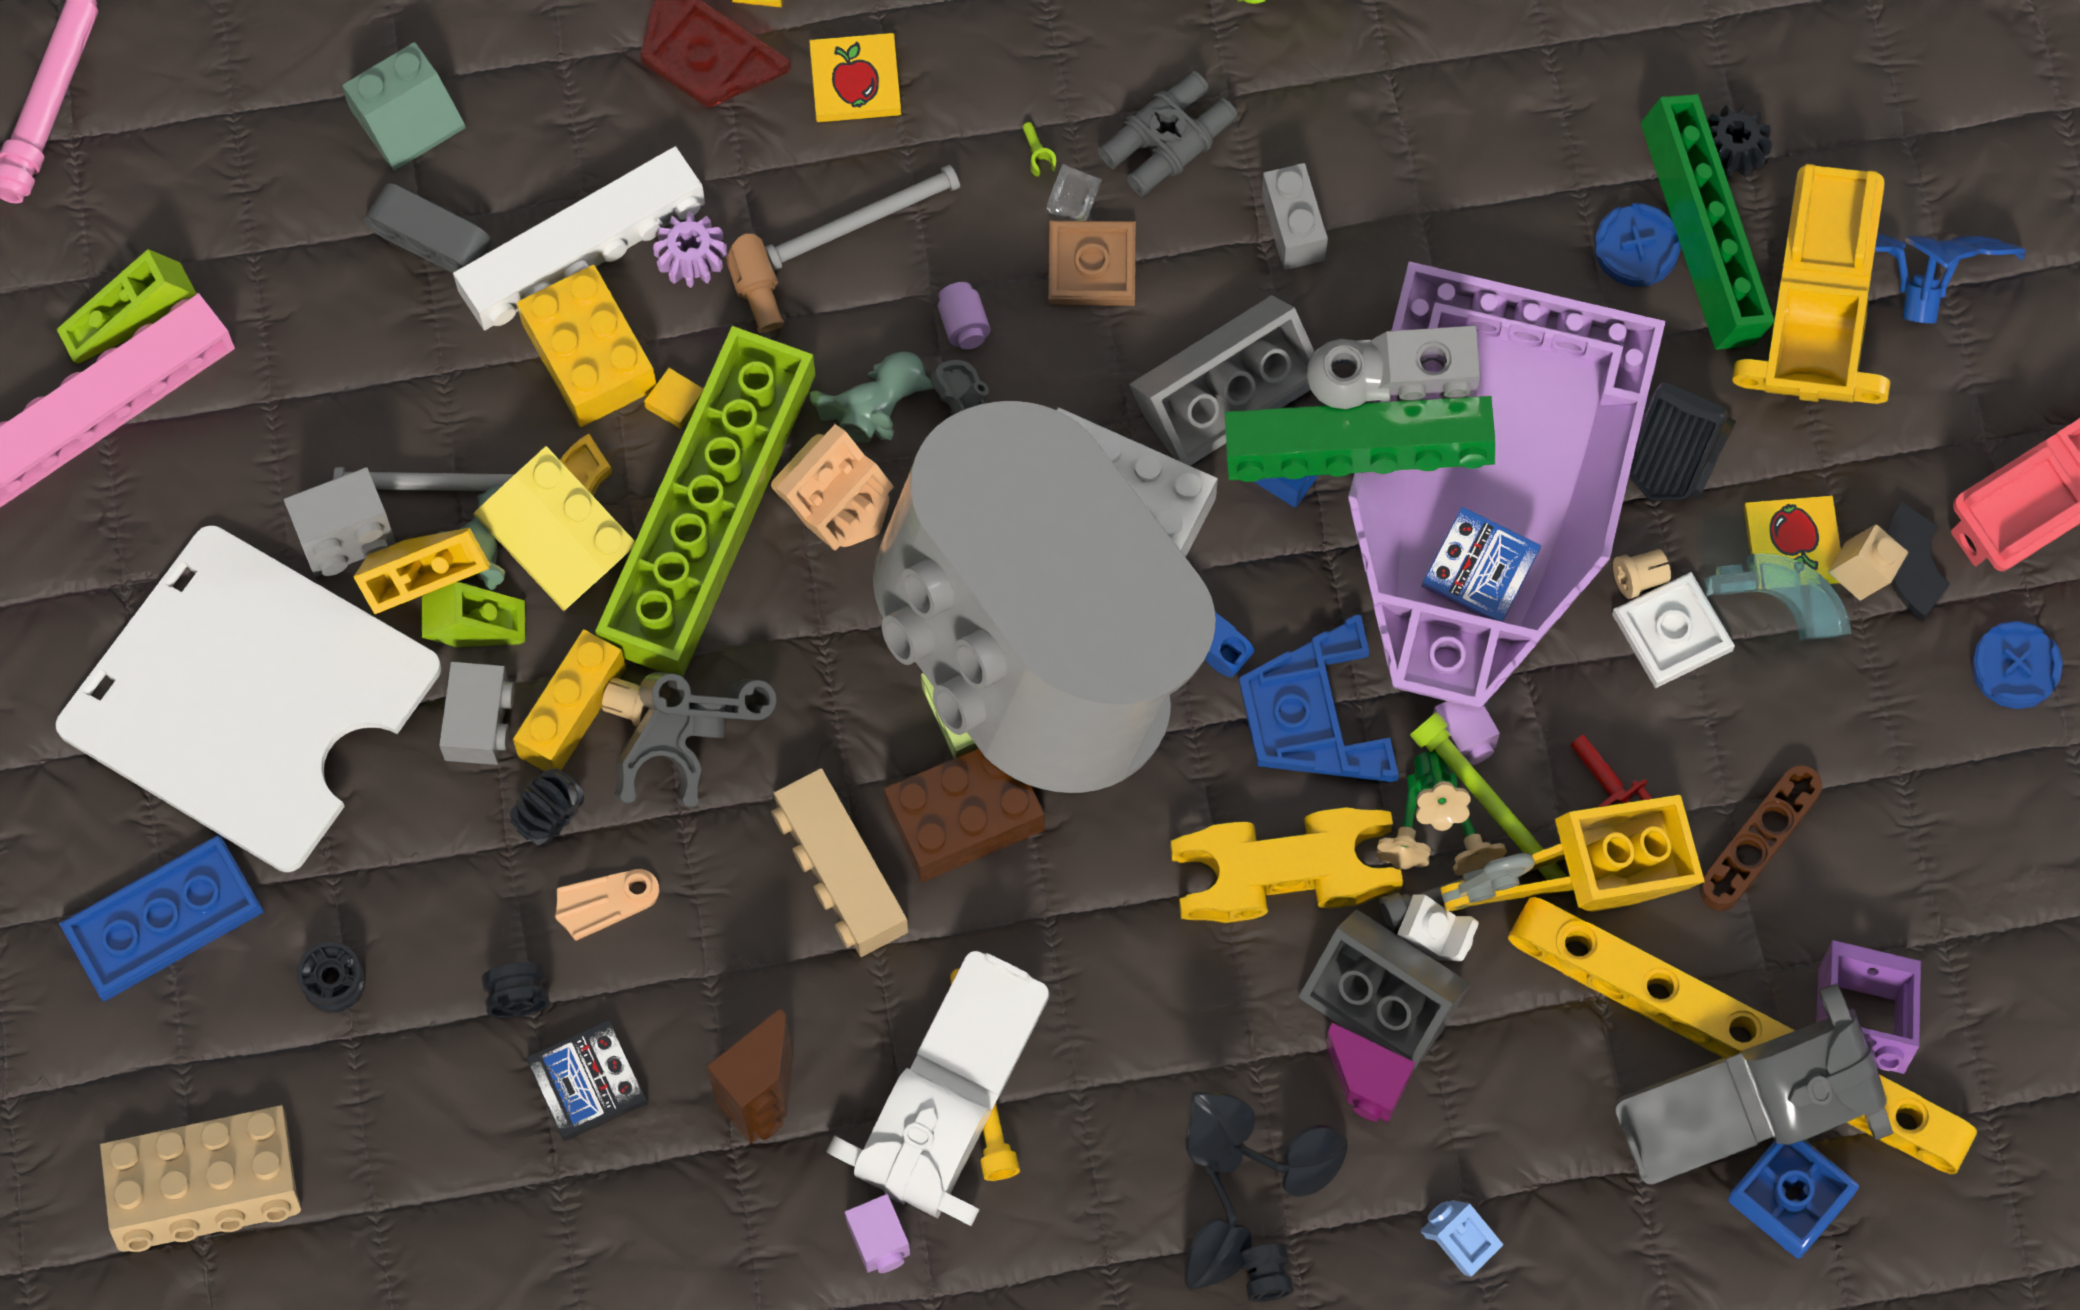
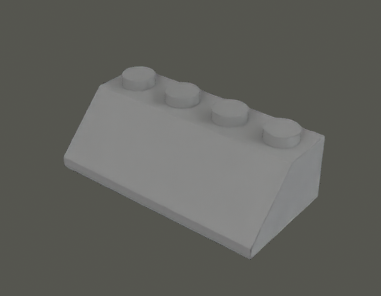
M1271 295L1133 381L1129 386L1145 420L1174 459L1191 466L1226 444L1225 412L1281 409L1310 390L1307 380L1308 362L1315 351L1295 307Z

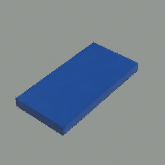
M219 834L60 922L59 925L99 997L105 1002L264 913Z

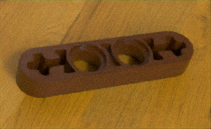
M1801 765L1790 768L1704 876L1705 882L1701 883L1700 886L1702 901L1709 908L1725 911L1735 906L1812 809L1822 791V780L1814 769ZM1802 780L1808 782V793L1802 792L1792 807L1788 802H1785L1794 788L1792 782L1799 784ZM1769 811H1777L1785 817L1787 827L1779 832L1770 831L1763 825L1762 815ZM1743 844H1750L1756 847L1760 853V861L1754 865L1741 863L1736 857V848ZM1730 869L1737 874L1728 889L1731 896L1727 893L1721 894L1720 897L1714 895L1715 885L1712 881L1720 884L1728 875Z

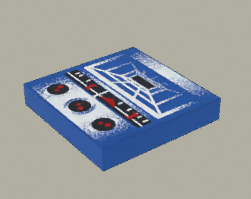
M1461 507L1421 587L1481 617L1504 622L1542 545Z

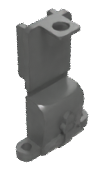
M1837 983L1819 990L1828 1019L1617 1099L1614 1110L1638 1173L1645 1183L1655 1184L1756 1146L1758 1142L1771 1137L1774 1138L1777 1144L1789 1145L1803 1141L1862 1115L1865 1116L1875 1141L1893 1134L1884 1108L1887 1103V1096L1877 1071V1059L1870 1041L1866 1042L1855 1010L1851 1009L1848 1011Z

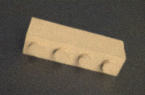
M821 768L774 792L777 807L771 811L774 820L783 835L791 832L798 845L792 848L800 867L804 872L811 869L819 882L813 888L824 909L827 910L832 907L840 921L835 924V928L845 947L849 948L854 945L861 958L907 934L908 923L905 914L823 769Z

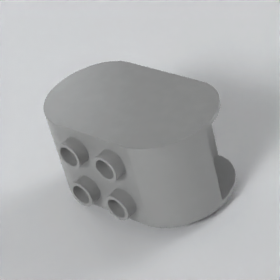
M1000 401L980 404L945 419L935 427L920 446L874 562V594L878 609L883 617L882 633L889 650L902 664L910 665L916 662L933 685L934 705L944 725L957 735L967 732L983 755L992 764L1011 777L1040 789L1064 793L1100 790L1128 778L1151 758L1163 739L1170 718V694L1188 682L1200 668L1210 650L1215 633L1216 617L1212 597L1207 586L1093 436L1078 422L1057 410L1021 401Z

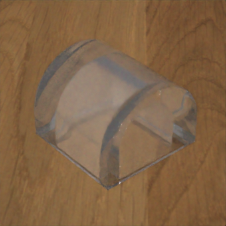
M1062 164L1046 205L1047 210L1053 216L1063 221H1086L1102 179Z

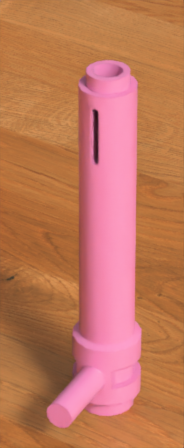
M66 0L12 136L10 140L4 142L0 151V199L15 204L21 203L25 196L31 194L35 184L33 175L40 172L44 162L42 152L97 18L99 10L96 7V0Z

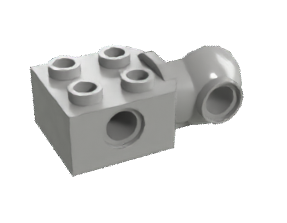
M1476 326L1386 331L1372 340L1337 339L1329 341L1318 348L1308 362L1307 380L1310 390L1319 401L1332 408L1340 409L1357 407L1366 401H1379L1380 403L1477 397L1480 368ZM1344 363L1352 366L1356 372L1351 377L1340 378L1332 372V369L1336 365Z

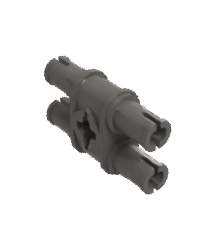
M1192 70L1167 92H1156L1153 95V99L1136 114L1128 115L1123 123L1124 128L1098 148V154L1108 167L1115 169L1138 148H1145L1152 156L1127 176V182L1132 190L1140 197H1144L1168 175H1180L1183 167L1202 151H1209L1213 143L1212 139L1237 120V111L1228 100L1222 97L1197 119L1190 118L1184 110L1208 92V84L1197 71Z

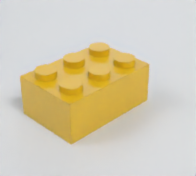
M594 264L516 302L524 329L580 428L650 394L656 386L652 365Z

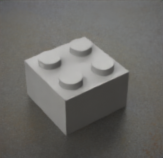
M367 467L283 499L314 577L336 575L344 571L349 564L364 558L366 559L369 554L396 544L386 512Z

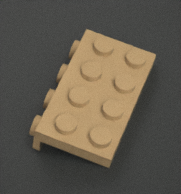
M282 1105L100 1144L109 1231L117 1249L120 1251L141 1252L149 1249L151 1246L174 1241L187 1242L201 1235L220 1231L234 1232L243 1226L266 1221L280 1222L290 1216L299 1214L301 1211L295 1187L287 1119Z

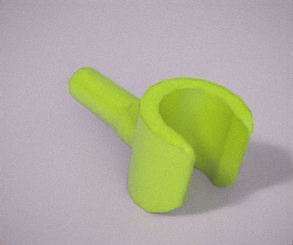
M1031 122L1025 123L1022 127L1031 147L1030 170L1032 174L1039 177L1040 170L1036 162L1040 159L1049 161L1054 172L1057 162L1056 155L1053 151L1043 148L1042 144H1040L1033 124Z

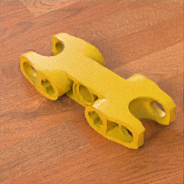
M1348 807L1318 811L1304 818L1306 835L1257 841L1255 826L1250 822L1212 825L1201 831L1172 840L1170 843L1172 861L1179 863H1204L1213 869L1218 878L1216 884L1209 890L1188 894L1180 898L1179 909L1181 919L1207 920L1222 923L1255 919L1264 916L1268 912L1266 896L1313 889L1316 891L1318 906L1326 909L1361 905L1371 899L1401 890L1403 884L1401 869H1395L1394 867H1368L1357 858L1354 851L1356 846L1362 841L1382 837L1392 832L1393 821L1391 812L1360 810Z

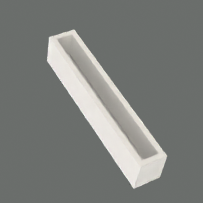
M675 146L454 272L453 275L458 292L484 331L492 326L504 325L518 312L516 302L593 264L596 267L605 261L613 262L619 259L629 247L642 240L649 241L657 237L659 227L664 228L668 226L672 216L685 220L689 211L695 215L701 206L705 204L703 186Z

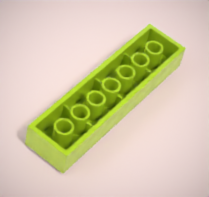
M734 326L731 327L595 631L597 637L621 649L624 659L659 672L673 673L684 677L816 376L813 354Z

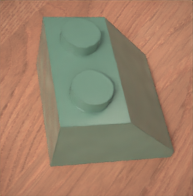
M415 42L342 85L349 109L393 171L466 128L440 77Z

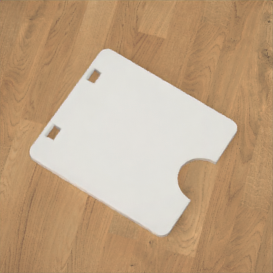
M206 526L194 535L56 720V730L65 742L279 871L292 872L303 865L345 807L344 803L328 789L324 777V764L331 747L345 734L361 728H382L398 734L440 676L442 666L436 653L222 528ZM186 567H188L196 574L184 590L180 592L172 586ZM105 675H107L115 682L103 698L98 700L91 696V694Z

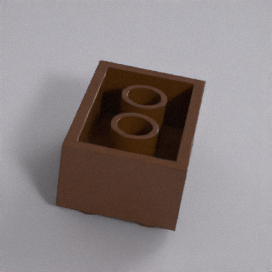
M979 748L884 788L885 806L921 883L1045 831V814L1031 785L1004 773L992 764Z

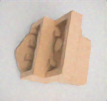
M836 424L825 435L817 434L813 436L771 483L773 490L781 499L789 504L806 527L835 551L840 546H852L875 537L880 533L890 498L888 493L894 488L878 465L866 457L848 433Z

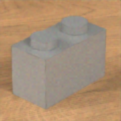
M1305 163L1263 172L1261 196L1283 270L1325 261L1328 238Z
M451 662L439 744L445 761L498 765L500 750L506 751L509 743V724H504L505 709L513 708L515 697V683L509 682L504 666Z

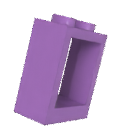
M1832 940L1818 968L1816 1023L1828 1019L1819 990L1836 983L1841 988L1895 1000L1894 1035L1862 1028L1866 1042L1870 1041L1878 1062V1068L1905 1074L1919 1048L1921 961Z

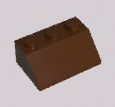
M778 1009L707 1066L716 1104L750 1144L758 1138L767 1140L783 1126L784 1122L782 1119L787 1116L794 1053L786 1014L781 1009Z

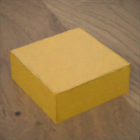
M668 368L644 400L645 408L677 428L682 429L692 416L703 388Z

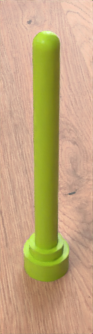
M1438 712L1434 713L1410 734L1421 749L1425 746L1430 752L1433 750L1437 752L1523 853L1532 855L1544 850L1448 739L1451 736L1446 729L1448 724ZM1556 863L1538 868L1546 880L1567 877Z

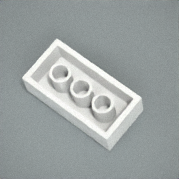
M1058 407L1057 411L1078 422L1093 436L1186 557L1216 500L1218 478Z

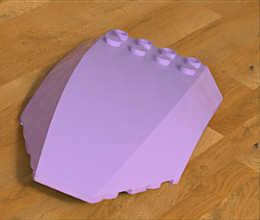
M1414 262L1408 263L1392 331L1476 326L1480 368L1477 397L1492 396L1495 429V465H1484L1476 469L1449 467L1439 468L1434 471L1416 469L1399 470L1388 474H1378L1375 472L1354 474L1348 500L1393 688L1481 709L1610 560L1666 321ZM1461 507L1542 545L1504 622L1481 617L1421 587Z

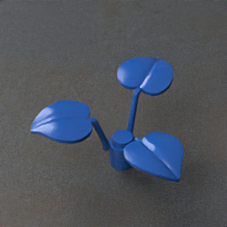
M1878 233L1875 247L1876 252H1887L1896 257L1901 278L1899 291L1906 293L1902 318L1920 323L1937 322L1940 299L1945 298L1946 288L1960 259L1972 257L1979 253L1987 255L2014 254L2021 261L2026 256V250L2019 246L1985 236L1955 237L1952 240L1943 239L1940 241L1925 236H1906L1903 242L1894 237ZM1906 243L1929 256L1926 275L1914 274L1912 282L1909 281L1906 257L1903 250ZM1937 262L1946 269L1940 284L1939 278L1934 277Z

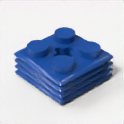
M1806 1140L1789 1145L1777 1144L1774 1141L1732 1190L1728 1197V1202L1790 1254L1799 1259L1852 1199L1859 1188V1184ZM1795 1185L1800 1187L1802 1190L1799 1195L1801 1201L1798 1199L1792 1201L1787 1199L1784 1187L1787 1189H1791Z

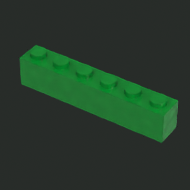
M1699 95L1660 97L1641 121L1640 125L1714 348L1719 350L1753 346L1775 321Z
M1492 396L1364 403L1349 409L1314 406L1225 412L1229 481L1255 482L1265 478L1281 477L1300 479L1305 476L1315 475L1342 477L1350 473L1375 472L1378 474H1388L1399 470L1419 469L1421 471H1434L1439 468L1449 467L1476 469L1484 465H1495V429Z

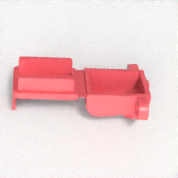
M2080 418L1955 498L1953 508L1961 521L1951 530V533L1975 567L1988 558L1996 570L2007 571L2080 524ZM1965 534H1966V535L1971 539V541L1973 542V544H1974V546H1975V548H1976V551H1974V550L1971 548V546L1968 544V542H1967V540H1966V538H1965Z

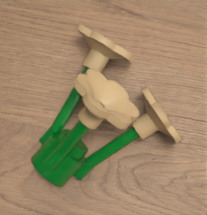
M1435 750L1432 752L1426 751L1416 756L1414 759L1415 773L1407 777L1408 796L1403 827L1398 829L1396 838H1382L1378 841L1377 858L1380 861L1389 862L1399 869H1410L1413 866L1425 867L1429 864L1430 847L1415 841L1416 831L1413 829L1416 803L1419 806L1416 810V817L1422 824H1432L1436 830L1444 831L1451 828L1453 823H1461L1466 836L1463 842L1467 851L1455 857L1456 864L1453 866L1455 875L1461 876L1471 871L1484 869L1486 863L1504 858L1503 855L1507 852L1504 844L1491 845L1487 842L1483 843L1480 834H1475L1467 806L1470 803L1469 792L1464 788H1458L1457 776L1451 773L1450 767Z

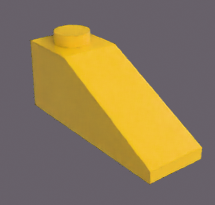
M469 527L406 539L371 553L366 557L354 575V579L374 614H377L485 571L491 565Z

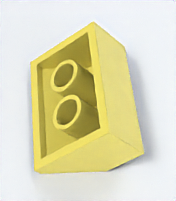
M547 446L473 513L563 611L633 548L635 543L632 537Z

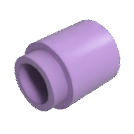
M957 282L946 286L939 293L940 301L937 307L950 344L962 349H973L980 346L989 335L991 329L979 293L972 289V286L967 282Z

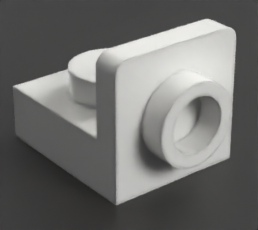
M1413 895L1397 935L1434 960L1462 961L1472 946L1473 937L1479 922L1472 916H1455L1426 895Z

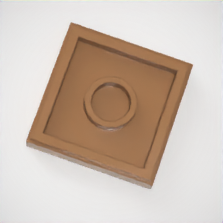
M1050 220L1049 305L1135 306L1136 221Z

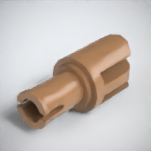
M744 234L737 238L726 256L727 266L737 296L749 301L758 333H770L780 329L784 324L772 292L778 284V280L762 239L755 234Z

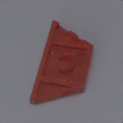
M655 0L654 8H651L648 20L649 29L647 36L644 37L640 54L642 64L707 108L780 77L791 69V61L701 0Z

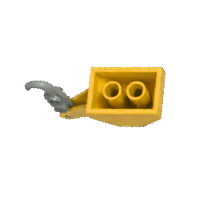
M1681 795L1568 812L1555 819L1561 844L1532 855L1529 853H1519L1486 863L1484 869L1468 872L1463 875V881L1446 885L1440 888L1446 911L1459 910L1484 903L1574 890L1578 907L1590 912L1634 905L1690 889L1705 881ZM1566 859L1569 877L1517 886L1520 884L1519 876Z

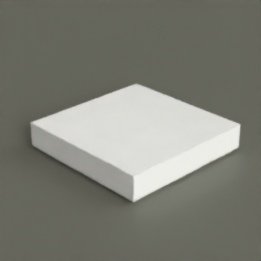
M1692 572L1614 608L1612 613L1655 688L1732 652L1735 647Z

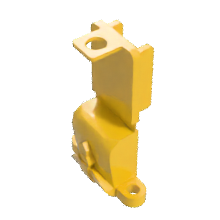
M1806 164L1799 169L1769 361L1752 359L1736 361L1732 378L1734 384L1747 389L1764 390L1767 393L1799 396L1800 400L1819 402V399L1850 403L1855 401L1879 404L1888 400L1890 380L1877 374L1858 372L1884 193V178L1877 171L1848 170L1815 166L1813 164Z

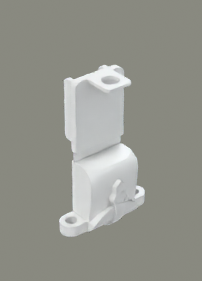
M978 951L970 952L965 957L917 1052L911 1068H906L893 1087L864 1149L862 1150L834 1136L826 1153L854 1166L855 1177L884 1191L885 1195L888 1194L890 1199L902 1205L908 1203L936 1218H939L941 1212H944L972 1226L980 1209L950 1194L1049 999L1048 988L1043 983L1033 979L1025 971L988 953L985 955Z

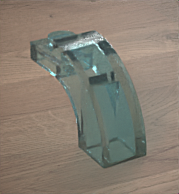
M1752 554L1746 557L1748 572L1743 573L1742 565L1721 566L1715 568L1716 575L1704 579L1706 596L1761 592L1779 599L1789 608L1796 620L1799 641L1842 637L1852 634L1845 607L1833 587L1818 572L1795 559L1777 554Z

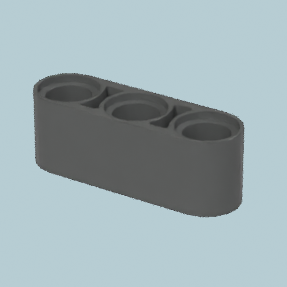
M387 183L363 218L366 226L377 235L451 273L484 256L492 243L490 236L475 224L391 183Z

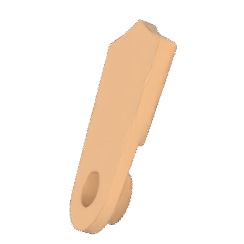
M634 869L558 887L555 919L577 941L651 907L659 896L658 881L651 872L643 869ZM636 882H642L647 887L642 894H633L630 891L631 886Z

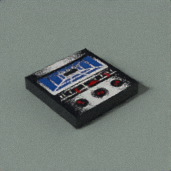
M610 1020L526 1057L563 1142L648 1104Z

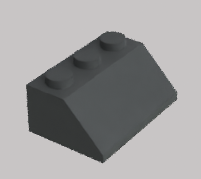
M1356 909L1337 927L1298 998L1343 1028L1415 1062L1414 1072L1453 1016L1471 983Z

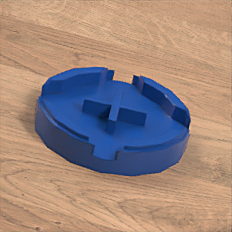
M1635 203L1622 209L1620 206L1611 210L1600 222L1594 240L1595 257L1602 270L1616 282L1631 287L1650 286L1664 280L1675 268L1681 250L1672 218L1661 209L1644 203Z
M2011 621L1996 625L1982 636L1974 649L1971 668L1975 683L1987 698L2000 706L2013 709L2034 707L2049 698L2060 681L2063 662L2059 647L2053 639L2050 640L2048 636L2043 634L2044 630L2034 624Z

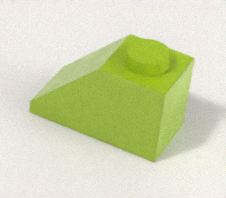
M461 582L452 583L422 596V638L454 647L522 644L525 642V601Z

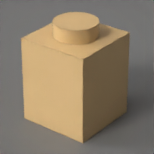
M1875 524L1845 542L1828 573L1861 601L1892 582L1908 551Z

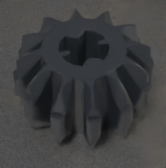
M1744 104L1739 107L1737 113H1733L1725 105L1721 109L1720 116L1711 113L1707 118L1722 166L1726 169L1725 175L1727 179L1732 177L1736 170L1744 178L1750 175L1752 168L1760 170L1765 164V157L1771 153L1773 145L1772 141L1769 140L1771 134L1770 125L1760 124L1762 118L1760 112L1751 116L1746 115Z
M558 767L546 770L540 777L535 778L532 784L525 788L523 794L516 800V805L510 812V823L518 829L517 832L526 840L530 839L536 845L548 843L555 835H559L562 829L570 824V820L578 813V808L584 801V790L577 785V781L568 773H563Z

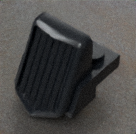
M1660 383L1658 387L1654 388L1645 406L1629 478L1650 501L1684 500L1691 496L1699 499L1732 433L1736 420L1729 418L1728 411L1721 405L1670 383Z

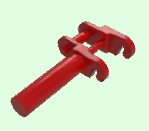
M1585 735L1579 736L1570 744L1571 748L1610 795L1598 807L1616 805L1619 802L1621 804L1630 803L1629 800L1636 794L1641 800L1653 799L1644 788L1648 783L1646 779L1640 782L1634 780L1631 783L1633 787L1625 792L1624 784Z

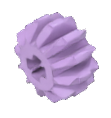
M689 211L685 222H680L672 216L670 219L671 229L659 227L657 232L659 241L654 243L653 252L654 256L659 258L657 260L659 271L661 273L669 272V280L673 284L684 277L687 286L692 288L695 283L694 278L700 277L702 281L708 284L711 280L709 271L721 273L723 268L721 258L726 257L727 246L724 242H721L724 238L722 230L719 227L711 228V220L707 215L700 221L695 222L694 215Z

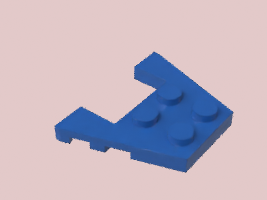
M1361 614L1354 615L1345 620V624L1328 633L1325 631L1312 638V642L1291 653L1288 651L1239 677V688L1257 766L1387 782L1398 781L1399 773L1390 738L1348 746L1343 744L1325 665L1369 657V647Z

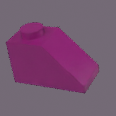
M1332 1023L1327 1033L1326 1045L1347 1103L1353 1105L1354 1112L1365 1119L1377 1122L1380 1118L1389 1123L1412 1077L1415 1062Z

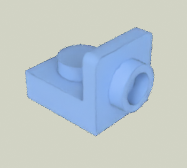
M1455 1200L1445 1201L1435 1207L1428 1215L1427 1219L1429 1222L1420 1231L1426 1239L1435 1240L1464 1275L1471 1277L1503 1246V1243L1469 1203Z

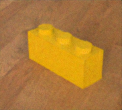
M583 629L513 738L519 758L543 771L557 767L560 770L563 769L603 706V694L608 683L614 677L620 679L626 670L621 649Z

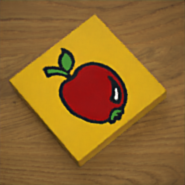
M894 33L810 40L817 122L901 115Z
M1833 496L1745 503L1743 510L1755 590L1839 583L1828 573L1841 551Z

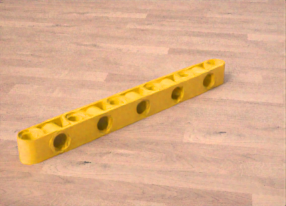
M1536 897L1528 899L1508 935V940L1511 944L1524 953L1724 1059L1795 1031L1543 899ZM1571 941L1581 942L1586 946L1588 954L1584 956L1572 955L1568 952L1565 945ZM1651 984L1663 985L1667 988L1670 997L1666 999L1654 998L1648 992L1647 986ZM1738 1026L1743 1027L1749 1031L1752 1040L1744 1043L1738 1042L1732 1038L1729 1029ZM1879 1075L1887 1096V1103L1884 1108L1893 1134L1878 1140L1905 1152L1939 1171L1956 1174L1977 1135L1975 1127L1964 1119L1922 1098L1920 1095ZM1899 1113L1911 1115L1917 1123V1128L1914 1130L1903 1129L1896 1121V1115ZM1864 1115L1846 1122L1873 1136Z

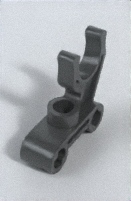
M654 672L646 676L641 682L639 695L643 705L649 710L616 762L617 785L614 792L615 799L625 803L633 802L636 799L634 780L637 770L648 759L655 756H665L675 763L680 772L681 785L676 798L677 802L683 806H696L699 802L698 783L702 768L695 754L685 744L687 737L725 738L726 718L744 720L765 719L773 712L777 702L776 693L772 686L761 680L742 678L735 680L726 689L725 697L691 694L689 684L680 675ZM662 684L666 688H671V695L667 702L666 699L659 697V689ZM755 691L756 702L750 703L746 707L745 696L751 695Z

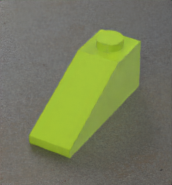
M147 249L57 328V331L73 362L80 364L133 338L134 333L140 327L149 323L154 324L167 315L176 303L184 299H191L197 293L180 262Z

